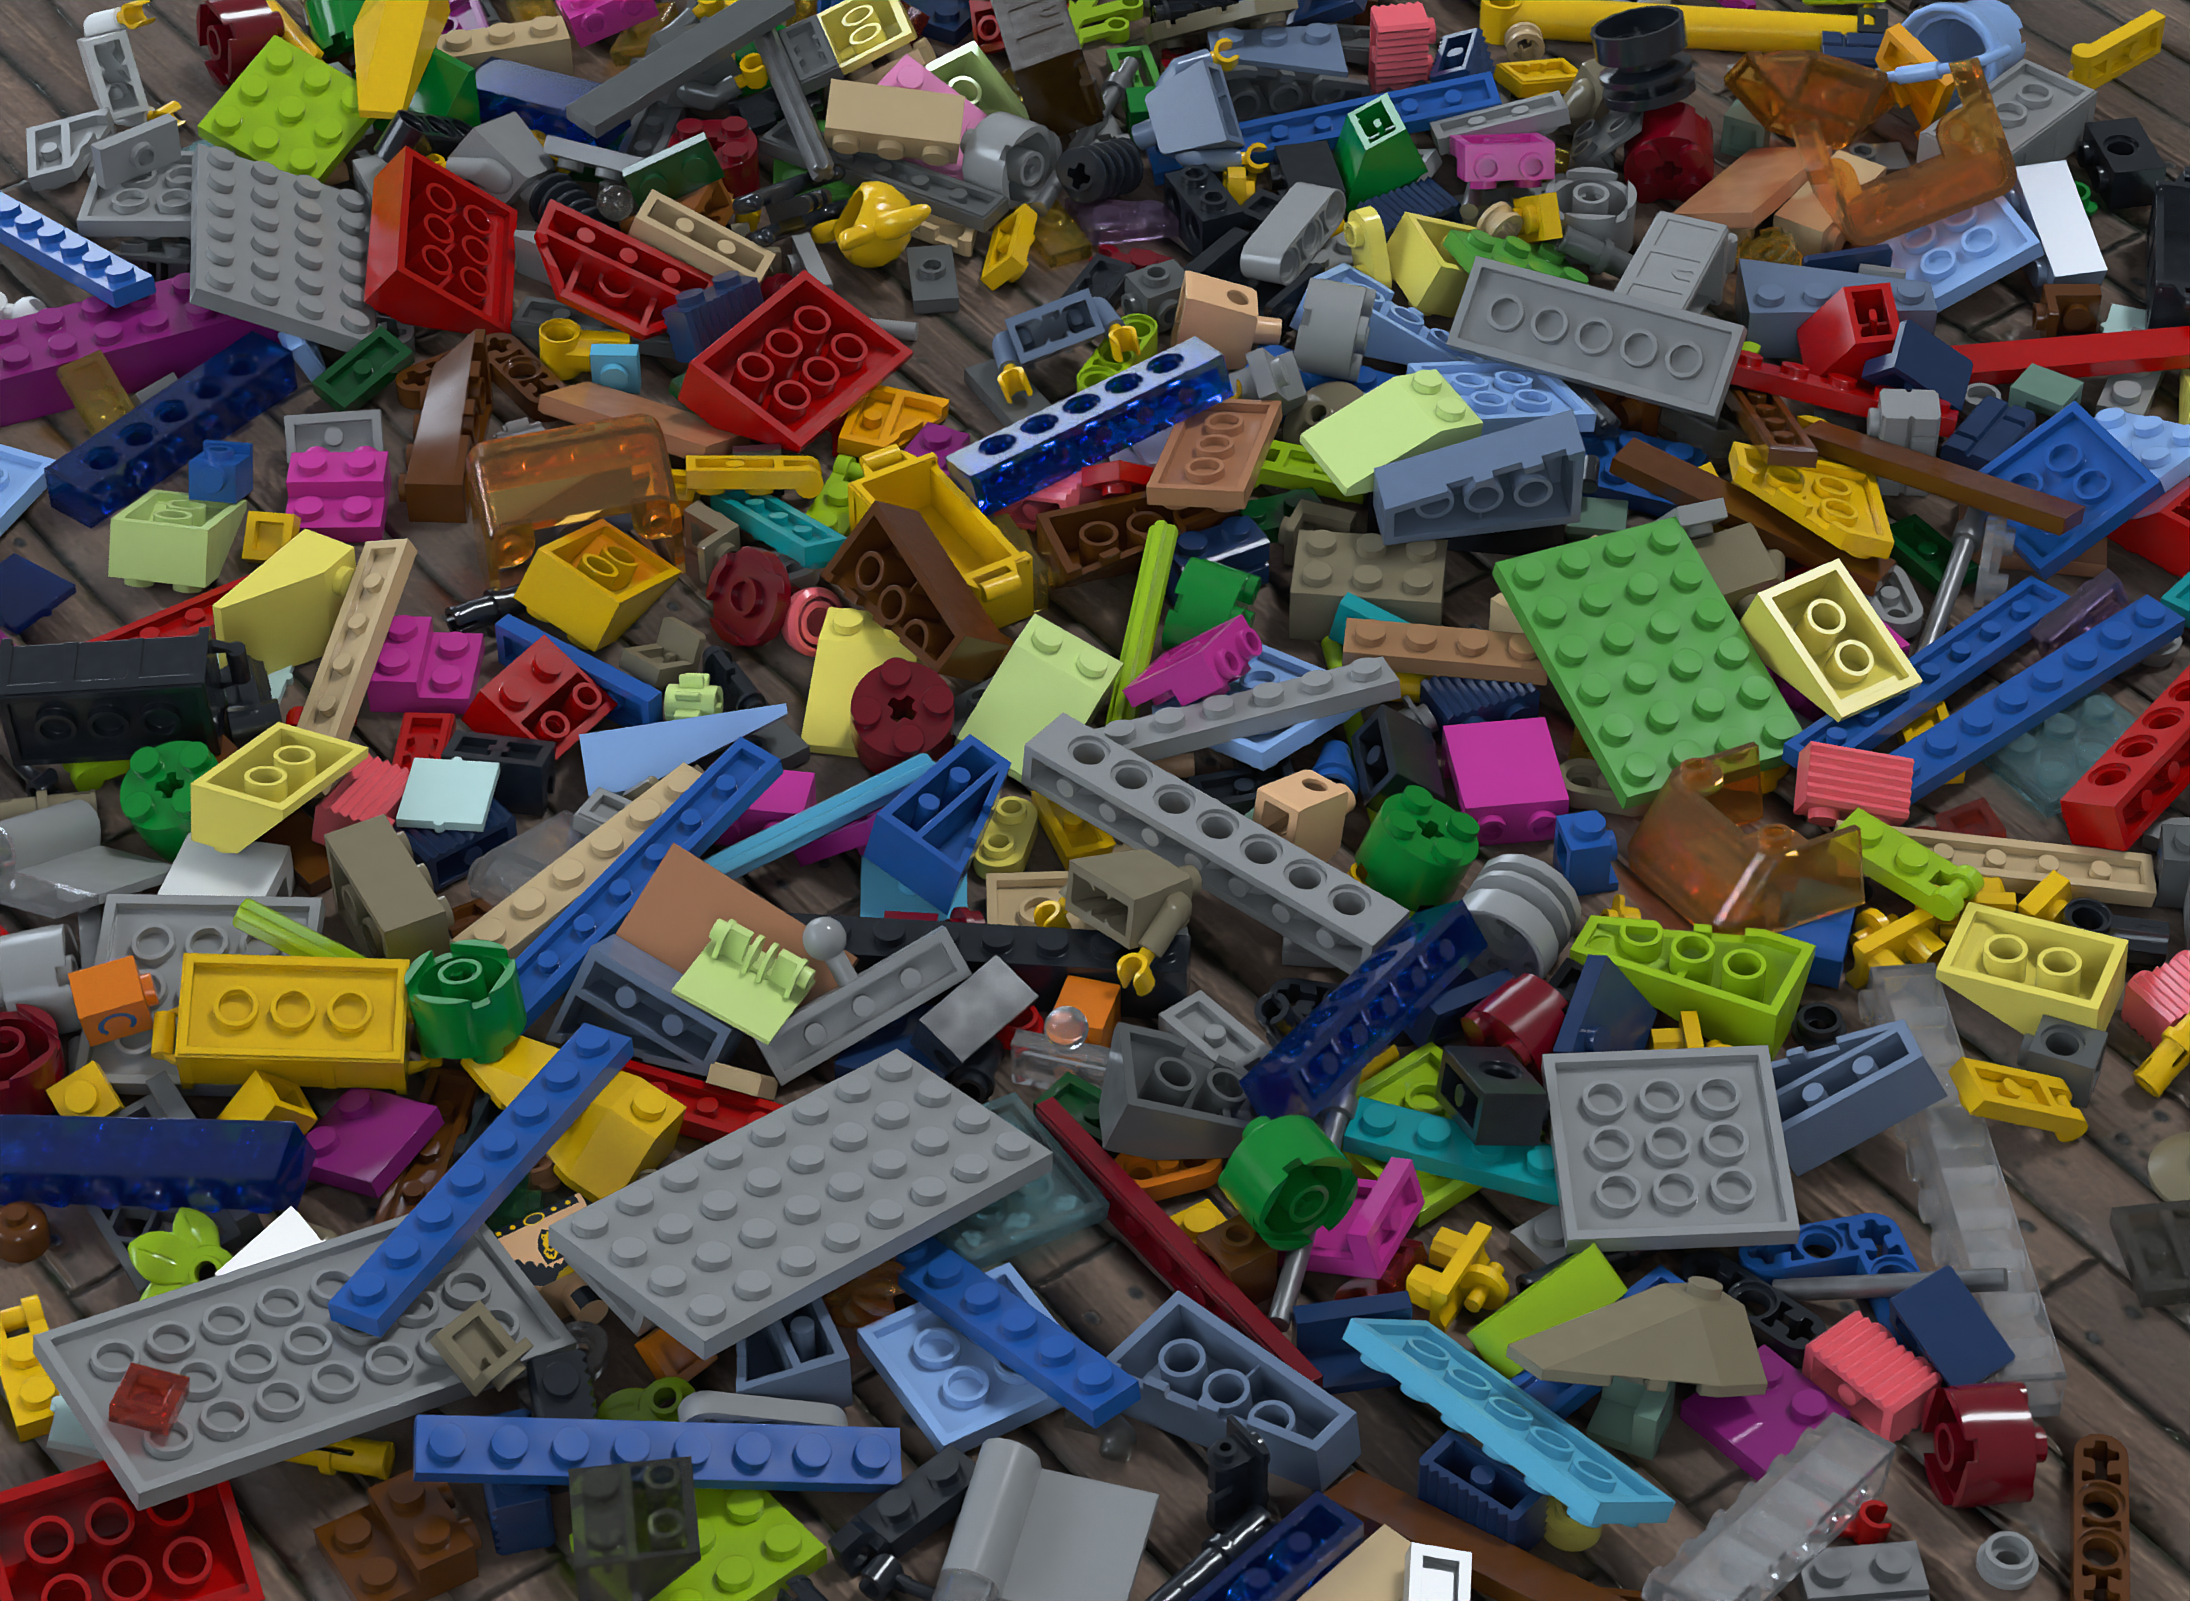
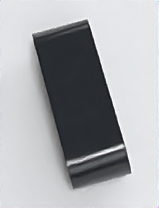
M398 110L374 146V151L386 163H389L405 146L425 157L430 154H439L447 161L448 156L473 127L456 118Z

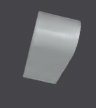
M1305 182L1295 183L1244 245L1240 258L1242 274L1247 278L1284 286L1292 283L1341 224L1346 209L1344 193L1339 189Z

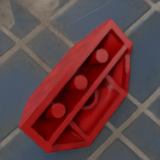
M552 199L549 200L534 234V239L556 300L641 341L667 332L668 327L665 325V318L661 313L663 309L677 303L676 295L690 289L701 288L705 290L713 286L712 278L714 276Z

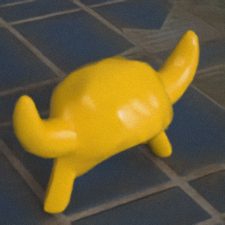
M880 181L863 182L853 193L852 197L849 198L839 219L817 224L811 229L810 235L813 242L817 244L836 240L843 255L853 265L862 268L880 267L899 257L912 237L911 232L929 217L931 207L927 204L911 206L910 201L904 194L887 183Z

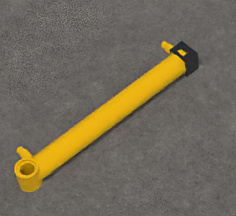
M1481 0L1479 28L1483 30L1482 36L1486 38L1485 42L1493 45H1505L1504 36L1507 30L1519 22H1530L1537 25L1542 32L1543 40L1592 43L1591 28L1600 20L1633 8L1667 5L1678 7L1684 12L1689 39L1688 46L1685 47L1687 49L1819 57L1822 31L1841 32L1842 34L1847 32L1885 34L1886 29H1888V9H1878L1873 4L1866 3L1862 8L1858 7L1857 16L1606 0Z

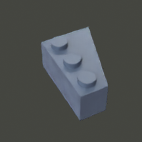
M1312 23L1308 26L1298 27L1271 25L1263 29L1240 30L1237 28H1226L1221 31L1207 32V50L1209 52L1214 51V45L1221 38H1228L1233 41L1231 49L1222 51L1219 54L1224 58L1239 55L1237 65H1250L1348 78V70L1337 24Z
M613 934L590 946L545 1040L560 1044L564 1041L567 1042L585 1022L632 1037L633 1057L642 1058V1062L708 1076L711 1064H715V1062L728 1064L731 1061L745 1033L671 993L673 987L683 974Z

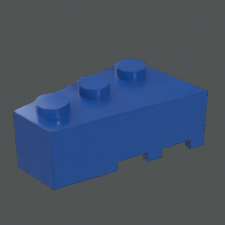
M969 734L876 814L863 856L942 913L948 915L998 805L1011 762Z

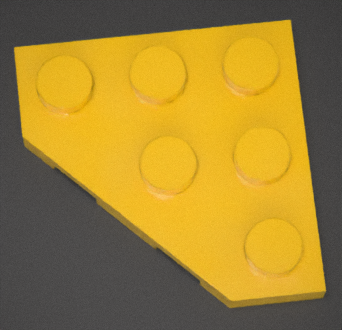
M1733 442L1728 461L1735 483L1832 545L1845 550L1848 554L1861 559H1868L1873 556L1888 560L1894 545V539L1874 474L1818 459L1816 468L1767 465L1754 445Z

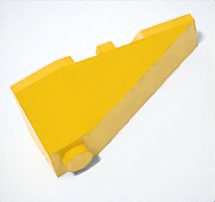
M519 1035L512 1043L504 1047V1055L495 1062L479 1064L474 1062L472 1058L461 1059L460 1064L482 1090L490 1095V1099L499 1109L505 1110L560 1049ZM620 1070L547 1151L546 1154L555 1163L553 1172L566 1186L594 1203L636 1182V1178L642 1170L656 1169L674 1150L687 1107L643 1078Z

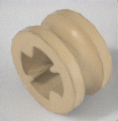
M1519 22L1507 30L1504 36V44L1507 56L1511 62L1540 60L1545 53V44L1542 32L1537 25L1530 22ZM1526 39L1527 43L1531 40L1532 46L1523 49L1522 45L1518 48L1517 43Z
M1500 201L1487 208L1478 220L1476 227L1477 230H1481L1492 237L1506 239L1507 236L1516 237L1522 228L1523 219L1518 213L1512 212V207L1505 201Z

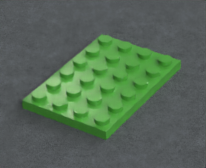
M1676 516L1495 562L1492 573L1494 580L1623 810L1788 765V763L1782 760L1784 743L1803 730L1683 526H1680Z

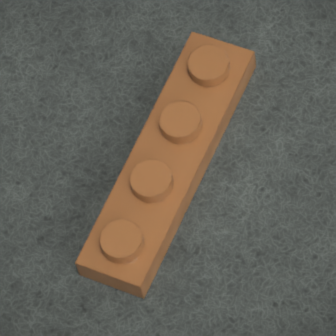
M1346 619L1342 666L1349 665L1360 658L1383 656L1393 672L1508 681L1513 683L1520 682L1524 684L1531 682L1535 685L1547 684L1548 675L1525 633L1379 621L1374 619Z

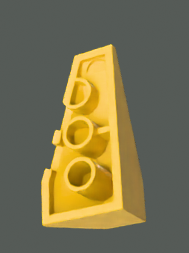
M365 0L353 26L358 111L361 118L393 119L398 110H408L451 13L448 0Z

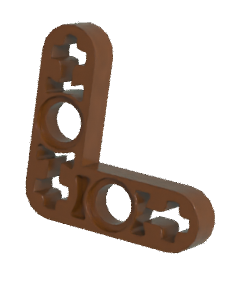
M507 333L486 335L491 382L493 381L531 419L540 422L560 420L538 411L540 399L538 395L564 388L566 385L513 335ZM451 350L409 366L396 375L395 384L397 399L400 405L412 410H421L422 385H429L433 366ZM525 375L532 376V377H529V378H526V379H515V378H514V377L525 376Z

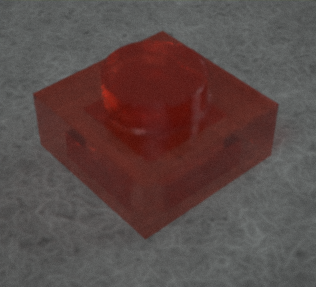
M131 1362L109 1403V1421L168 1436L189 1396L190 1377Z

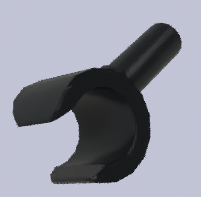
M33 766L15 767L17 771L31 781L26 785L28 797L36 796V791L47 790V795L64 794L63 790L54 785L58 781V775L53 768H48L41 772Z
M886 1553L875 1556L861 1571V1575L864 1578L859 1583V1589L873 1601H882L893 1589L904 1594L908 1593L925 1601H946L948 1597L947 1592L916 1581L911 1576L904 1574V1570L898 1560Z

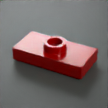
M404 712L392 765L397 763L401 769L407 767L410 771L414 758L441 759L443 750L457 729L455 714Z

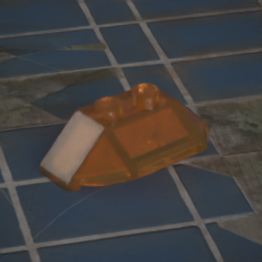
M1780 50L1763 55L1761 51H1747L1724 76V84L1767 131L1817 146H1831L1832 150L1851 146L1872 130L1897 104V96L1887 73L1814 50Z

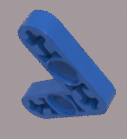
M1864 1213L1799 1225L1798 1244L1740 1246L1737 1260L1738 1265L1771 1286L1774 1279L1921 1272L1899 1226L1891 1218L1878 1213ZM1875 1244L1882 1245L1880 1257H1877L1878 1250ZM1810 1245H1822L1829 1248L1834 1254L1826 1258H1816L1807 1254L1804 1248ZM1892 1297L1867 1298L1878 1322L1889 1330L1893 1338L1895 1337L1898 1345L1903 1344L1907 1352L1911 1351L1889 1321V1299Z

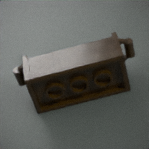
M990 0L1029 119L1044 125L1048 130L1055 132L1058 137L1103 122V118H1105L1103 111L1106 109L1096 77L1089 73L1067 8L1069 0Z

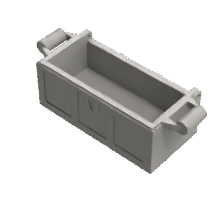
M2022 59L1920 132L1913 189L1926 195L1980 166L2002 193L2003 188L2008 184L2014 167L2061 161L2077 149L2078 142L2083 140L2085 123L2093 122L2098 92L2027 59Z
M1660 211L1654 218L1614 292L1703 315L1709 304L1718 306L1722 302L1723 287L1728 274L1735 270L1738 237L1733 233H1729L1727 225Z

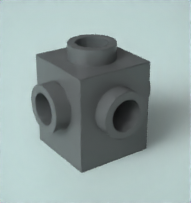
M1174 259L1125 274V294L1121 298L1125 316L1129 314H1145L1152 317L1157 322L1158 333L1173 328L1185 270Z

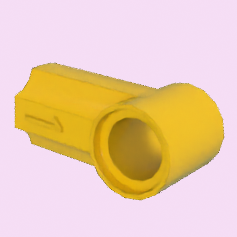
M565 318L547 320L539 328L540 361L561 381L575 378L580 372H591V344H633L632 336L624 332L581 330L576 322Z

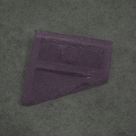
M1071 197L1065 198L1064 215L1093 246L1179 236V219L1164 203L1159 201L1144 200L1138 202L1102 199L1084 204L1076 202Z

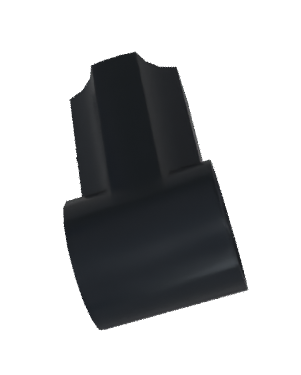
M247 655L252 675L251 680L246 684H235L224 689L228 704L226 715L231 741L238 749L277 722L283 723L277 698L272 699L271 687L264 662L257 661L251 658L250 655ZM228 665L220 669L221 675L230 674Z
M2077 898L2071 900L2066 905L2061 924L2129 940L2127 963L2159 968L2165 963L2170 936L2169 922L2113 915L2105 904L2091 898Z

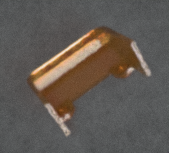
M1978 57L1955 60L1948 63L1963 107L1946 113L1937 124L1936 140L1941 154L1860 185L1857 174L1850 163L1840 158H1830L1817 119L1797 121L1789 124L1811 189L1848 242L1861 247L1874 246L2003 196L2013 188L2017 178V169Z
M638 413L481 442L469 452L466 459L477 560L486 589L493 587L500 589L498 569L521 564L532 555L535 548L534 530L630 513L634 530L641 537L646 539L664 538L673 566L681 570V574L686 573L681 510L665 437L659 422L653 416Z
M1754 741L1707 757L1684 760L1680 766L1674 768L1627 845L1629 868L1693 926L1694 923L1712 925V933L1745 935V928L1766 929L1779 933L1865 904L1861 829L1857 825L1848 826L1809 840L1784 824H1768L1761 827L1759 831L1748 835L1739 828V826L1763 819L1759 745Z

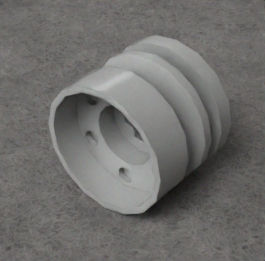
M1502 854L1486 863L1441 929L1440 946L1447 963L1454 972L1468 968L1479 979L1508 968L1516 978L1523 973H1530L1544 980L1557 961L1558 956L1579 927L1582 908L1574 888L1560 872L1547 863L1524 854Z

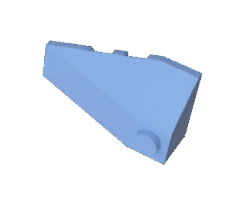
M1345 262L1312 277L1377 290L1372 316L1369 319L1368 327H1370L1367 347L1363 356L1405 365L1423 362L1485 360L1484 358L1449 349L1446 345L1449 332L1437 328H1432L1431 330L1423 325L1425 315L1415 307H1408L1407 309L1397 306L1391 301L1395 292ZM1307 289L1289 325L1297 331L1304 312L1303 305Z
M786 703L579 734L588 797L598 787L622 796L626 790L649 776H654L660 781L683 762L692 766L731 746L740 736L745 739L786 718L788 714Z

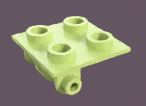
M719 918L709 934V938L712 940L673 987L671 993L741 1030L745 1034L769 1045L814 986L816 980L813 978L816 970L808 966L809 960L802 959L784 948L777 957L780 944L776 942L771 945L767 953L763 952L765 936L760 934L754 943L750 945L754 932L739 925L732 918L728 922Z

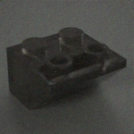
M691 1456L568 1469L574 1560L579 1601H650L701 1560Z

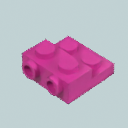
M555 0L560 15L563 17L564 22L580 48L659 15L654 0Z
M1539 133L1449 135V153L1457 158V177L1464 182H1470V188L1494 189L1497 188V181L1514 180V187L1536 188L1542 186V180L1555 179V142Z
M314 446L305 452H291L286 479L288 502L285 513L295 514L301 518L299 533L306 528L343 543L383 540L392 485L388 451H377L370 446H360L353 452H330L324 447Z
M1240 614L1164 651L1122 691L1132 708L1150 699L1156 706L1173 696H1176L1182 707L1200 698L1204 702L1211 696L1226 694L1231 689L1228 685L1229 683L1241 678L1251 670L1248 662L1262 653V642L1256 631L1249 627L1243 615Z
M394 616L367 688L370 712L465 714L475 698L485 653L484 633L434 632L432 617Z

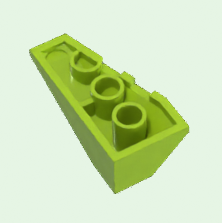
M1591 915L1570 948L1569 958L1584 966L1588 954L1607 955L1656 1009L1677 1021L1680 1019V1011H1697L1702 1036L1709 1040H1720L1722 1044L1731 1046L1768 1045L1772 1062L1791 1030V1024L1796 1016L1815 956L1816 945L1766 929L1745 928V935L1712 933V925L1694 923L1693 931L1663 929L1656 920Z

